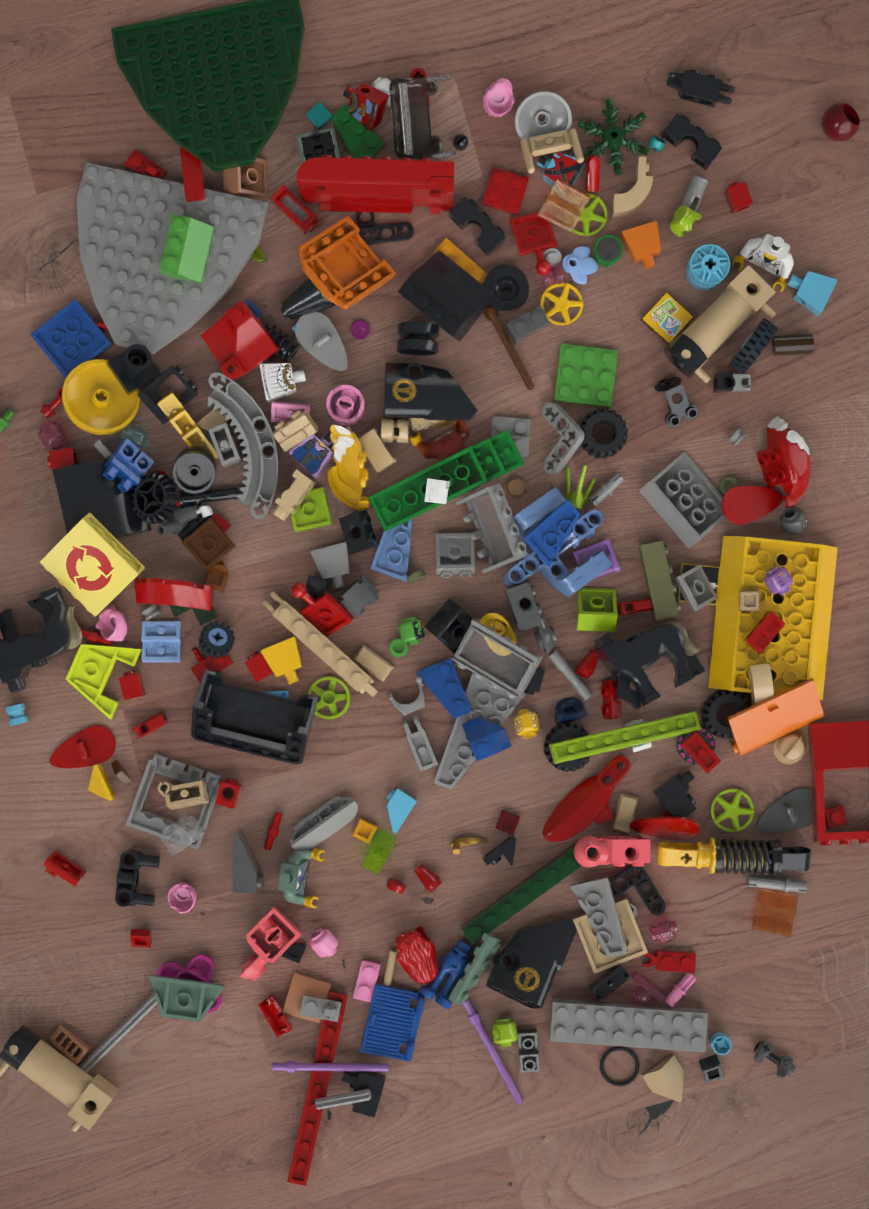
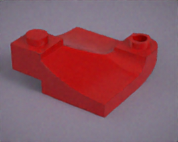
M239 301L227 310L222 318L200 335L217 359L220 369L229 379L241 378L280 350L259 318L255 317L245 301ZM231 366L234 367V372H233V373L230 372V367H231Z

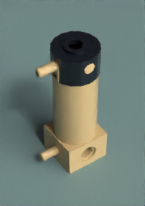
M748 265L726 287L723 293L664 349L666 357L684 375L692 377L696 373L707 383L711 377L701 367L759 309L769 318H772L776 312L766 302L776 292Z
M22 1025L17 1032L13 1033L0 1053V1058L3 1060L0 1065V1077L10 1066L16 1071L19 1070L69 1107L71 1110L67 1115L75 1120L70 1127L73 1132H77L81 1125L90 1131L119 1091L116 1086L101 1075L97 1074L95 1078L90 1076L44 1042L41 1037L25 1025Z

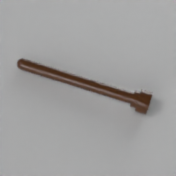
M491 306L483 311V315L489 322L493 323L527 389L532 390L534 384L498 318L499 310Z

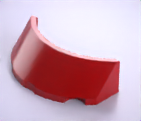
M135 578L136 604H160L207 611L212 610L214 588L209 585L159 578Z

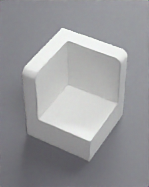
M427 478L425 502L446 504L450 481Z

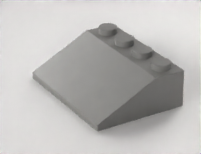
M685 452L639 490L688 549L700 541L725 518L721 507L723 496Z

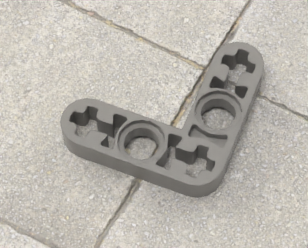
M548 402L543 406L542 414L562 437L545 459L543 467L547 473L558 474L583 442L584 432L559 404ZM564 418L566 426L562 429L560 422ZM565 445L567 448V452L563 456L561 454V448Z

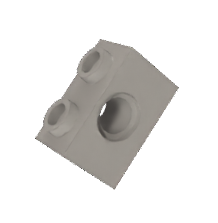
M227 423L208 429L224 468L242 461Z

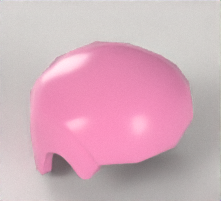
M178 882L169 889L167 898L170 907L182 914L189 912L195 906L197 893L188 883Z

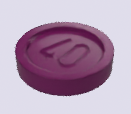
M363 320L355 321L351 326L352 336L358 340L368 337L370 333L369 325Z

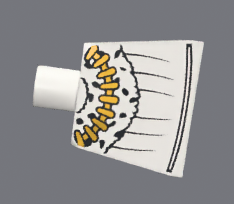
M291 363L260 364L268 403L296 393L295 383L306 381L304 370L293 372Z

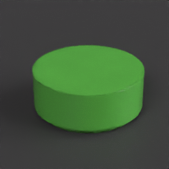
M396 638L390 643L389 649L393 656L403 657L407 654L409 647L407 642H403L401 638Z

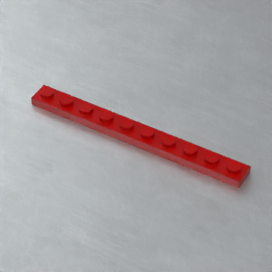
M329 990L328 999L342 1002L338 1022L323 1019L313 1063L334 1062L348 994ZM331 1071L311 1072L287 1182L303 1186L307 1185L323 1109H316L315 1100L326 1097Z

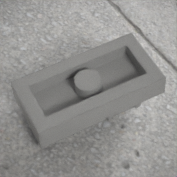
M303 995L300 1015L338 1022L342 1002Z

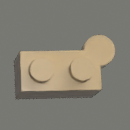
M202 780L175 786L168 782H161L158 785V791L166 799V806L171 810L209 803L207 784Z

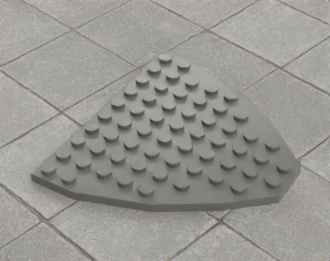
M86 162L77 195L80 259L94 303L114 343L125 348L134 344L143 345L151 354H154L193 327L228 293L260 243L269 203L204 189L206 200L186 202L184 184ZM172 214L191 217L214 227L202 284L166 277L159 271Z

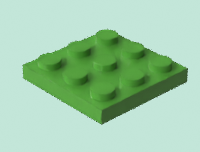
M561 343L554 401L611 408L618 351Z

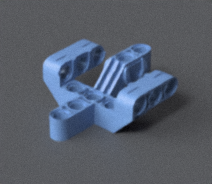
M555 487L514 516V520L519 528V533L526 546L528 556L504 574V584L510 588L515 587L539 570L551 587L566 597L574 594L612 566L613 563L601 549L569 572L558 556L571 546L574 549L578 547L582 539H589L593 536L595 529L603 522L602 513L598 510H591L585 515L580 513L578 520L561 545L562 547L554 557L552 564L548 567L523 537L566 499L558 488ZM589 517L595 520V524L590 522ZM575 527L580 529L581 534L576 533ZM525 563H529L532 570H528ZM551 568L556 569L558 575H554L551 571ZM511 573L517 576V581L511 578Z

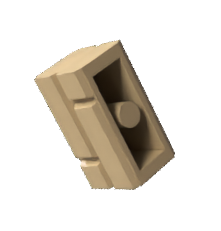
M306 409L302 412L297 410L290 415V420L287 422L282 420L274 426L276 429L272 434L284 452H287L318 431L317 424Z

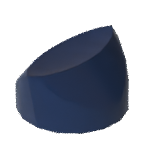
M572 697L560 700L555 706L554 723H566L585 717L587 711L583 702Z

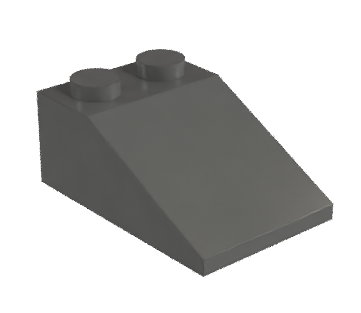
M238 830L234 833L233 893H257L261 886H263L264 875L260 874V867L243 831Z

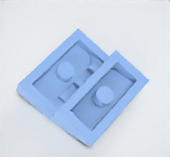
M142 621V662H181V621Z

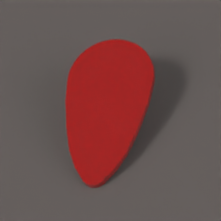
M734 487L729 489L722 498V512L731 523L744 525L774 511L782 502L783 496L780 492L768 487Z
M90 726L62 743L50 757V764L59 768L71 769L103 763L109 760L115 752V737L104 726Z
M664 812L663 817L643 818L632 821L629 826L631 829L645 835L678 841L690 840L699 834V825L694 820L686 817H670L668 812Z

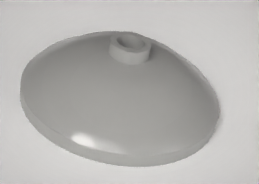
M538 91L530 94L520 103L515 114V128L521 140H529V137L562 130L569 131L572 124V114L567 102L560 95L551 91ZM544 114V119L539 120V115Z

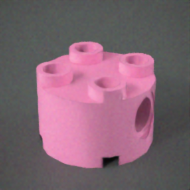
M344 384L330 391L326 402L330 417L340 425L349 426L356 424L365 413V402L361 392L352 385Z

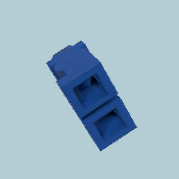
M127 438L118 442L115 451L104 464L106 469L103 473V476L110 481L114 480L116 476L120 478L121 481L117 487L122 492H126L132 486L139 484L141 476H144L154 463L143 451L138 452L139 448Z

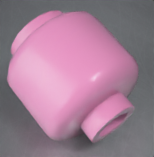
M319 928L310 936V946L319 957H331L336 953L338 940L329 929Z

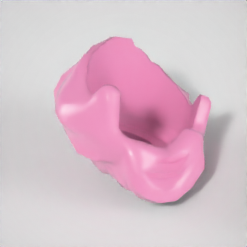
M500 78L486 88L483 95V108L488 113V116L501 118L512 110L515 98L512 92V84L508 79Z
M108 604L98 616L99 621L95 626L100 629L101 635L106 640L123 641L127 634L125 617L113 604Z

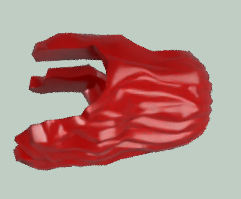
M419 926L415 929V932L409 930L408 933H402L399 937L397 936L395 938L397 945L395 948L398 951L396 961L415 982L427 984L433 981L438 974L435 944L426 937L423 927Z

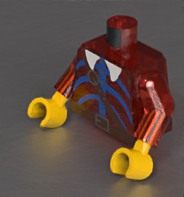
M460 420L454 421L455 425L425 442L422 441L419 431H415L417 436L411 437L409 435L411 444L417 446L425 458L441 460L465 446V440L469 437V430L465 421Z

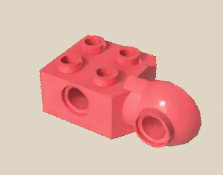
M589 835L578 840L574 848V855L580 865L588 868L609 864L623 867L625 863L641 867L644 866V863H650L651 840L643 836L603 835L601 838ZM593 847L595 850L594 855L588 857L587 850Z
M276 906L246 934L248 944L258 956L252 955L240 967L243 972L239 977L255 981L266 970L264 965L267 962L274 963L302 934Z

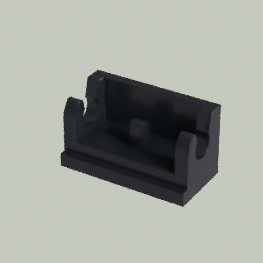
M618 964L591 983L589 988L599 1002H601L628 981L630 976Z

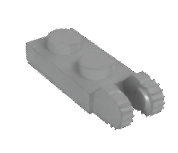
M416 715L413 716V721L417 726V732L411 734L408 722L403 720L402 723L421 772L438 765L425 730L422 729Z

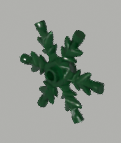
M613 99L605 100L607 111L602 110V113L607 118L604 119L608 123L606 129H602L600 123L597 126L592 119H590V123L580 119L577 126L586 129L585 135L594 133L593 137L598 135L602 137L601 143L594 142L596 146L586 147L589 152L583 155L585 163L589 155L599 157L600 152L604 155V148H610L612 152L608 157L612 158L608 166L614 165V176L622 175L620 164L625 165L624 160L620 157L623 156L619 151L621 146H625L627 152L631 149L635 156L638 155V152L647 156L650 148L641 146L642 140L633 141L634 138L627 140L625 137L626 132L634 133L632 129L641 128V125L638 123L643 121L646 116L643 112L639 113L635 118L630 114L627 123L624 120L623 126L617 127L615 123L619 118L615 117L619 109H613ZM611 135H616L617 138L614 139Z

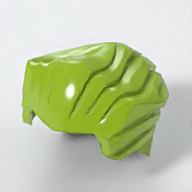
M681 205L674 213L673 220L669 225L670 229L676 236L683 237V231L689 232L694 222L700 220L702 215L685 205Z

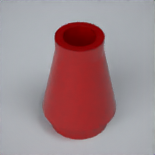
M591 649L576 665L577 669L575 672L585 679L593 676L599 659L596 651Z
M423 864L414 871L425 890H428L430 893L442 883L439 880L440 877Z

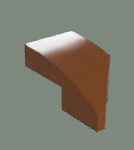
M222 560L210 569L205 585H209L214 590L224 593L229 572Z

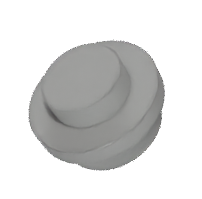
M549 248L544 251V258L550 263L551 267H556L561 262V253L556 248Z

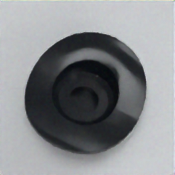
M508 264L496 266L485 278L484 286L496 295L490 302L493 308L500 311H511L521 307L527 301L529 284L524 273L517 267Z

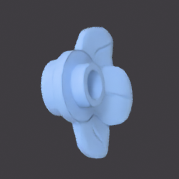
M586 246L575 248L572 254L565 256L562 260L563 270L569 273L573 281L578 284H586L587 275L599 269L597 262L589 257L590 248ZM570 261H573L574 267L570 265Z

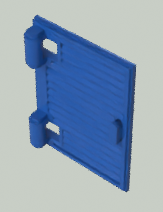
M375 983L360 1052L410 1062L413 1056L421 1013L425 1004V996L420 992ZM411 998L417 999L416 1008L409 1007ZM401 1044L407 1045L405 1053L399 1052Z

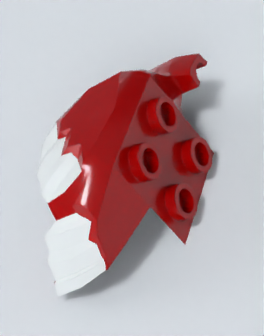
M776 416L767 426L768 449L758 452L756 455L767 487L772 488L780 485L786 493L782 499L786 501L785 508L797 504L808 486L811 474L809 447L803 437L788 428V423Z

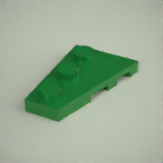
M345 104L331 117L353 159H360L361 156H370L373 159L386 145L374 131L370 132L348 112V107Z

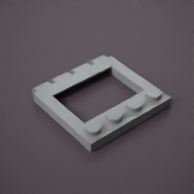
M155 753L153 760H148L126 825L199 850L215 806L221 776L208 771L206 778H203L205 770L191 765L188 771L185 772V763L171 759L168 766L166 765L168 757ZM155 773L182 783L202 780L207 784L209 803L204 804L196 828L142 810Z

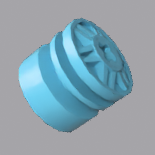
M713 244L703 245L695 250L687 262L685 269L686 278L696 289L703 291L712 290L719 286L729 273L730 259L726 251L720 246ZM707 262H710V265L713 266L711 269H708Z

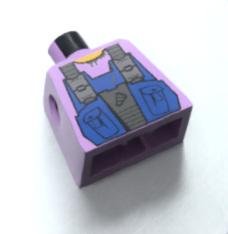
M328 432L320 440L313 434L289 451V454L315 479L319 477L333 456V452L328 448L333 443L330 438L331 434Z

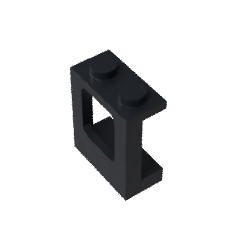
M171 364L137 394L163 425L169 419L156 403L161 398L155 390L167 378L174 374L187 387V392L178 399L182 406L198 395L195 392L198 388L191 380L187 382L182 377L185 373L178 365L174 368Z

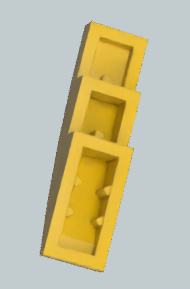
M172 391L156 402L189 447H204L212 453L215 459L218 458V454Z

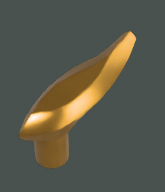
M461 837L453 840L449 845L453 847V854L457 855L460 854V847L485 842V839Z

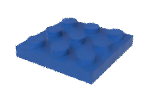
M76 299L31 334L65 378L76 366L86 361L94 360L112 345Z

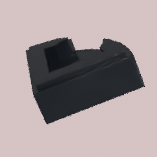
M296 943L291 945L282 954V957L300 963L307 944Z

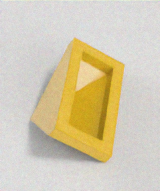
M101 763L93 766L88 791L111 801L116 798Z

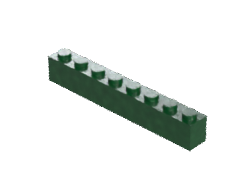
M576 843L461 926V930L471 944L477 943L481 940L484 933L489 934L580 868L582 865L577 862L574 855ZM593 847L587 850L588 857L594 855L595 850Z

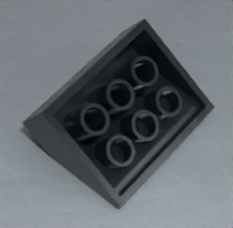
M440 250L412 273L398 290V293L458 341L463 339L496 296Z

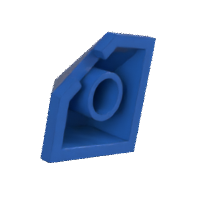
M481 717L462 724L476 761L492 756L512 746L504 727Z

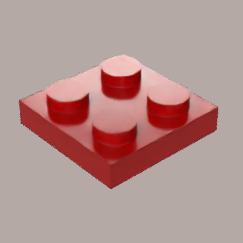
M493 167L482 205L518 216L529 178Z

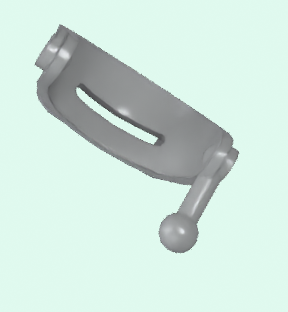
M419 676L415 680L420 687V693L414 702L400 704L394 699L392 693L388 695L392 704L404 716L425 707V697L422 688L424 685L422 678Z

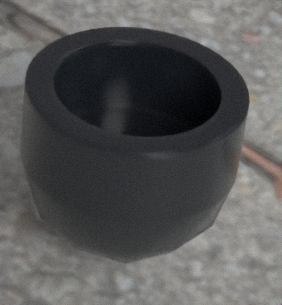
M463 134L456 135L453 139L454 148L458 151L465 150L468 146V138ZM463 138L464 140L457 145V142Z

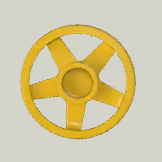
M556 283L544 291L540 306L549 322L564 326L573 323L579 318L583 310V299L580 292L569 283ZM556 287H564L559 297L549 291ZM569 288L577 294L579 301L568 300ZM545 297L554 303V306L547 312L544 310ZM579 307L577 315L570 320L568 308ZM560 312L565 322H556L549 317Z

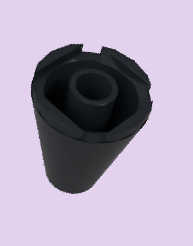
M308 278L282 302L280 309L286 318L294 319L332 308L336 304L328 301Z

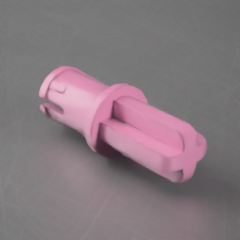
M686 973L677 985H673L674 988L663 1000L673 1008L683 995L686 996L685 992L696 981L695 976L691 973Z

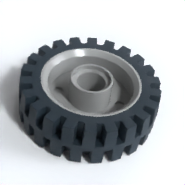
M763 318L729 364L744 374L770 342L778 327L766 318Z

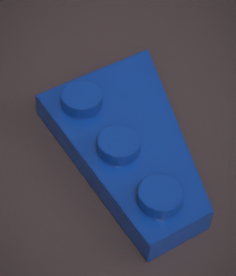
M567 499L523 537L548 567L552 564L554 557L578 520L580 513Z

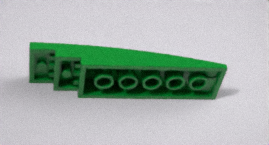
M506 430L492 438L470 446L368 498L386 532L443 505L425 502L427 478L450 481L447 502L525 465L509 430Z

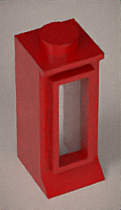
M284 184L271 197L272 203L304 234L308 231L312 232L317 227V216L291 193Z

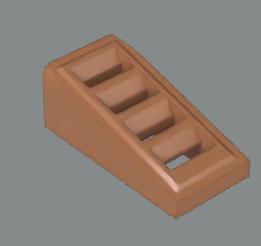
M62 1024L59 1025L49 1038V1041L76 1065L80 1063L91 1048V1046ZM63 1032L64 1036L58 1041L57 1037ZM68 1037L70 1040L65 1046L62 1043ZM73 1042L76 1044L72 1050L68 1049ZM78 1048H81L82 1050L80 1051V1053L76 1055V1050Z

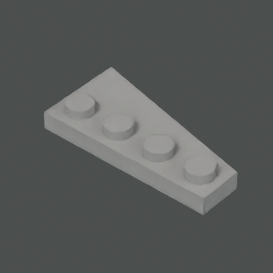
M609 877L570 885L607 956L612 957L626 954L628 950Z

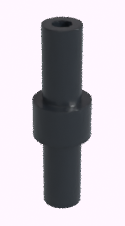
M212 515L206 518L201 516L197 520L191 521L189 526L178 534L182 541L186 539Z

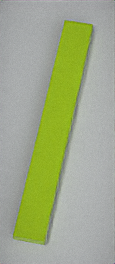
M696 711L553 743L549 745L554 764L700 731L701 726Z

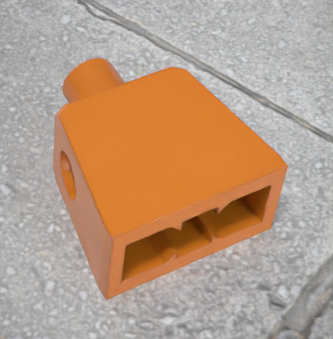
M657 221L622 231L620 238L634 263L643 261L645 270L656 267L653 257L658 256L661 252Z

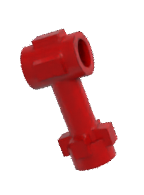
M63 388L57 390V397L49 405L44 403L41 406L40 412L47 419L55 415L54 410L62 403Z

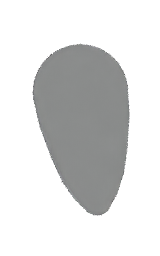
M319 312L303 315L295 327V335L298 342L308 353L325 366L334 370L345 371L347 369L346 351L330 319Z

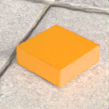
M360 818L352 836L370 844L378 826Z

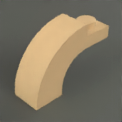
M638 157L635 186L626 193L614 194L612 199V217H622L634 212L647 198L653 183V176H646L649 175V163H646V157Z
M769 663L750 666L748 671L751 687L750 705L753 706L773 697L774 689Z

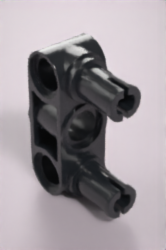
M129 849L121 855L115 901L119 906L133 907L137 904L154 906L155 895L138 893L136 889L139 881V867L158 868L160 856L145 855L143 852L135 849ZM127 854L134 856V863L127 862ZM122 892L129 894V901L122 900Z

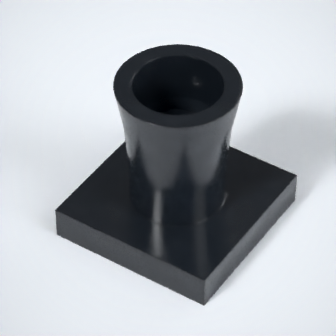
M139 344L129 346L123 353L106 363L128 395L160 375V372L151 361L150 351L145 346Z

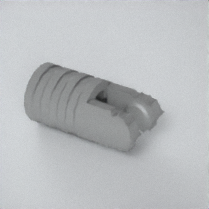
M692 176L682 205L697 212L708 181L698 176Z

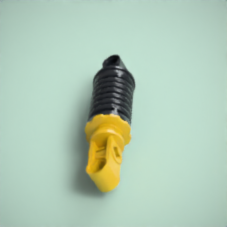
M710 837L709 843L703 844L698 841L696 844L658 843L657 850L658 865L696 867V869L706 867L710 874L724 873L725 868L727 874H730L732 871L734 874H738L740 869L741 874L748 872V874L752 875L755 871V874L759 875L763 871L764 875L772 874L779 877L782 870L808 871L811 850L802 846L782 847L779 839L766 842L764 840L759 842L757 840L750 841L749 839L744 841L742 839L737 841L735 839H730L729 841L722 839L720 841L718 838Z

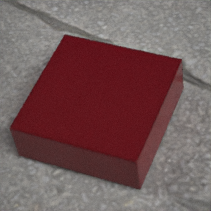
M502 810L495 828L514 835L520 816Z

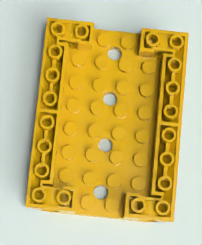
M723 536L708 688L751 693L748 676L750 666L769 663L770 669L775 672V678L773 679L774 695L813 678L819 700H823L837 547L755 537ZM780 554L784 555L787 559L786 564L783 566L777 563V556ZM776 566L785 567L793 579L792 585L789 586L791 590L782 595L783 600L780 604H776L773 601L774 594L770 592L764 582L765 573ZM739 591H759V611H739ZM768 611H772L785 622V626L778 632V641L770 642L759 655L743 640Z

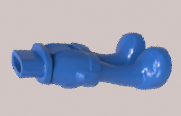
M459 940L456 947L453 946V949L446 956L442 957L439 963L441 967L436 978L428 985H422L419 989L421 994L429 999H433L439 985L447 973H449L450 975L445 985L435 998V1002L446 1009H450L452 1006V1002L448 1000L451 989L457 979L465 975L464 969L467 966L468 959L471 957L469 954L473 949L472 946L462 940Z

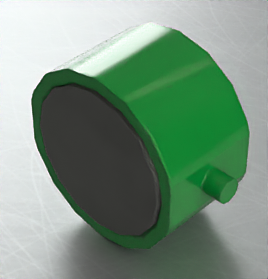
M610 233L600 237L593 249L595 261L601 266H605V268L616 264L623 252L621 241Z

